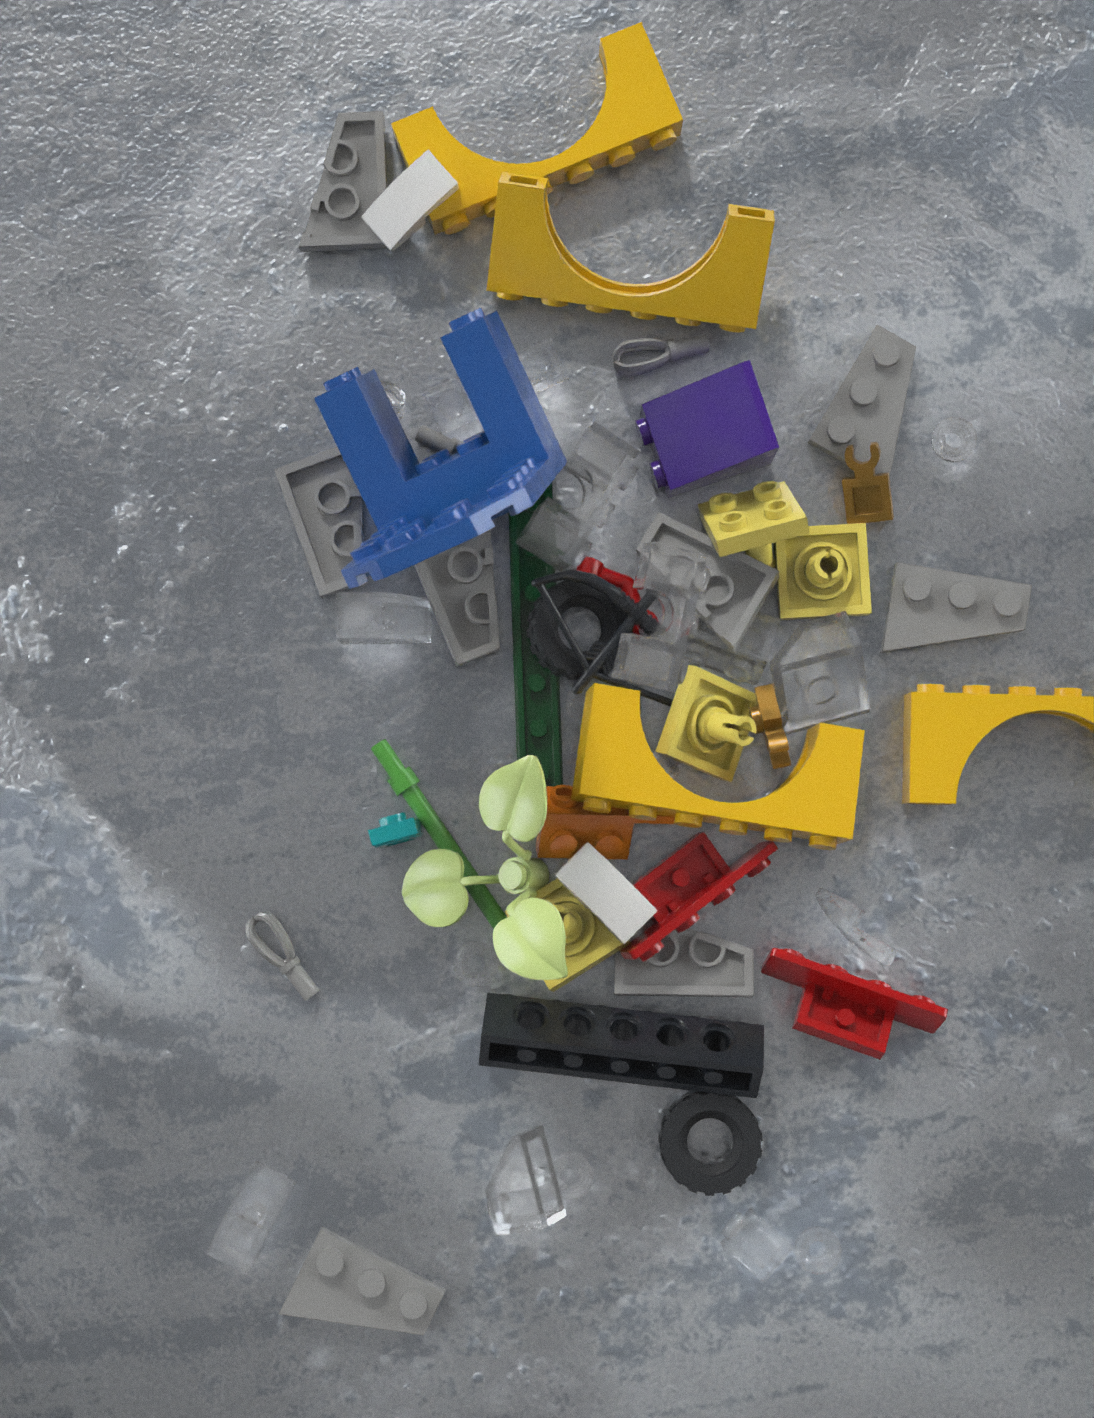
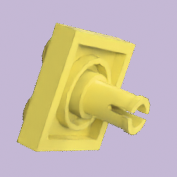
M785 481L762 482L754 486L752 490L737 494H717L711 497L709 501L697 504L700 520L719 557L745 551L746 555L775 568L776 561L773 556L771 543L810 533L807 516Z
M866 523L808 526L809 534L774 543L775 569L779 570V578L776 582L779 620L869 616L872 614Z
M685 664L655 752L720 780L732 782L743 747L749 745L754 740L753 737L748 736V733L756 734L757 731L756 724L749 713V707L757 706L755 693L700 667Z
M558 878L536 891L537 896L535 898L548 900L557 908L565 927V960L568 976L561 979L544 980L550 991L558 990L631 944L630 940L625 944L621 943L589 909L583 906Z

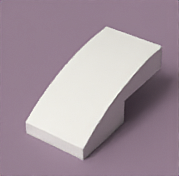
M427 150L383 191L361 216L362 220L384 245L393 252L426 224V216L459 189L458 182L436 157Z
M589 842L579 849L554 874L583 906L589 909L623 944L657 912V909Z

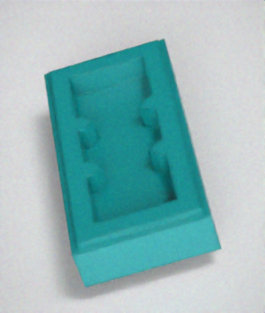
M405 812L378 819L380 827L368 830L372 846L380 849L419 839L424 835L419 819L414 817L407 819Z

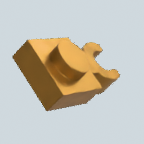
M871 442V458L865 462L856 459L853 445L846 447L844 454L845 462L854 471L855 475L854 477L842 479L847 524L889 521L894 518L889 472L875 474V467L881 456V450L877 442Z
M768 684L754 687L757 706L749 707V713L756 724V734L763 733L773 769L791 766L788 753L789 745L783 729L782 717L773 685Z

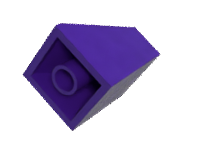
M750 360L736 364L642 404L640 410L641 419L635 420L642 446L650 444L655 458L654 462L649 463L657 489L664 487L668 498L769 466L780 448Z

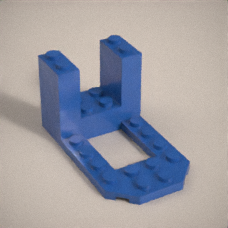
M482 308L463 315L449 322L452 330L451 333L440 337L484 431L465 439L464 443L456 446L458 452L451 456L446 448L422 460L423 462L419 463L375 369L362 375L359 368L356 367L323 383L327 392L314 398L378 529L377 532L370 535V539L360 544L361 547L350 552L353 560L341 570L349 589L368 582L366 577L370 575L373 581L387 578L481 535L495 527L492 521L495 518L506 513H510L511 516L517 515L535 504L567 464L566 457L497 310L485 316Z

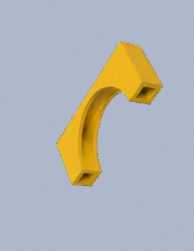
M642 22L600 38L599 58L603 66L606 82L605 97L595 121L582 138L562 153L551 158L532 163L515 164L483 157L462 145L450 134L438 118L433 106L391 123L394 139L406 168L424 152L429 150L458 182L459 189L427 216L434 235L443 231L447 235L462 231L469 226L470 220L485 214L488 218L494 217L498 182L503 172L548 178L547 194H550L554 186L567 181L570 184L583 182L590 178L596 169L608 164L611 167L622 166L632 161L636 156L635 154L650 147L654 151L661 150L672 145L677 140V136L681 135L683 118Z
M508 172L502 173L497 189L486 291L497 292V296L505 300H522L523 296L541 298L543 304L553 307H564L568 305V302L586 305L585 308L596 313H610L612 309L630 311L631 316L644 320L656 319L657 315L674 317L675 322L686 326H699L702 321L719 324V328L729 332L739 333L744 332L746 328L756 329L775 223L774 210L729 204L723 226L708 251L691 267L671 278L646 284L622 283L592 272L582 265L565 247L550 215L547 194L548 178Z
M594 683L585 694L571 800L584 802L583 809L593 812L610 813L611 807L628 809L629 817L635 819L656 820L658 814L675 817L674 824L683 827L701 828L702 822L720 825L719 831L726 834L747 835L748 829L764 832V839L769 841L790 843L792 842V837L808 839V846L812 848L836 850L837 844L853 839L865 730L820 722L807 730L805 743L797 764L785 781L766 797L748 802H719L701 797L685 789L670 777L658 763L651 752L642 728L640 691Z
M917 684L916 692H909L904 695L902 804H956L957 789L962 770L976 745L992 729L1015 716L1048 714L1063 717L1085 727L1094 734V697L1082 696L1081 688H1054V695H1036V687L1013 686L1008 687V694H990V686L964 685L962 686V693L944 692L943 684Z

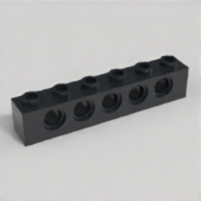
M487 992L479 1065L757 1099L764 1069V1025Z

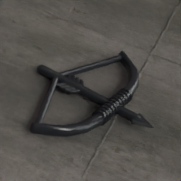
M566 570L545 575L531 581V585L537 587L584 669V672L572 686L574 694H581L594 678L616 687L640 691V696L671 707L673 699L608 676L619 662L616 653L617 647L636 625L640 630L643 629V632L647 633L648 637H652L653 641L661 644L672 658L679 678H681L685 664L687 665L682 649L665 630L666 627L661 626V623L657 622L647 612V609L658 595L665 597L670 572L647 582V586L650 589L638 603H634L635 600L630 599V596L626 595L624 591L621 592L620 587H616L592 573ZM561 580L585 584L605 595L609 603L612 602L611 605L616 606L618 611L621 610L620 612L625 614L626 619L607 643L595 641L584 655L545 588V584Z

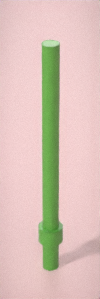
M386 739L371 748L372 752L391 778L387 782L397 797L402 794L438 849H449L460 854L464 862L463 877L479 876L417 784L420 780L410 766L405 768ZM485 884L465 886L493 929L501 920L508 918Z

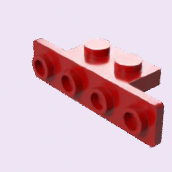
M704 831L695 834L631 883L657 909V912L650 918L654 924L631 941V944L619 951L623 958L628 960L640 958L643 962L654 956L664 947L661 941L673 930L681 933L694 925L700 919L697 912L709 902L714 906L723 902L736 891L733 884L744 875H747L749 878L754 877L771 864L768 857L778 850L776 844L773 841L760 842L728 866Z
M772 948L761 968L762 974L803 988L792 1029L879 1060L885 1054L893 1020L928 1033H935L947 1018L948 1009L936 1005L928 997L921 995L910 996L893 990L889 984L883 981L862 979L848 974V971L841 966L834 964L823 965L806 959L803 954L793 949Z

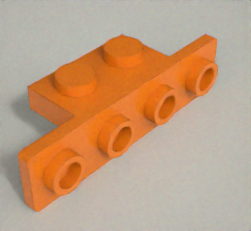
M546 786L547 815L544 826L536 839L537 858L570 859L589 842L606 859L628 860L634 823L674 824L675 817L657 814L656 820L635 819L629 817L628 809L611 807L610 813L588 811L583 809L584 802L571 800L572 786Z

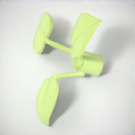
M528 755L493 772L484 782L479 795V809L483 822L492 830L503 831L502 841L518 856L507 859L500 867L497 875L463 877L464 862L459 853L449 849L430 850L419 856L409 867L403 880L402 896L404 903L420 921L433 927H447L457 923L467 910L469 903L468 892L465 888L467 885L501 884L508 893L520 894L506 908L509 917L501 920L493 930V945L496 955L506 968L520 976L534 980H555L568 976L565 960V927L559 911L548 900L535 898L537 896L536 891L548 884L549 870L541 859L531 858L532 852L524 850L513 840L514 838L521 842L532 841L542 830L547 815L545 776L538 757Z

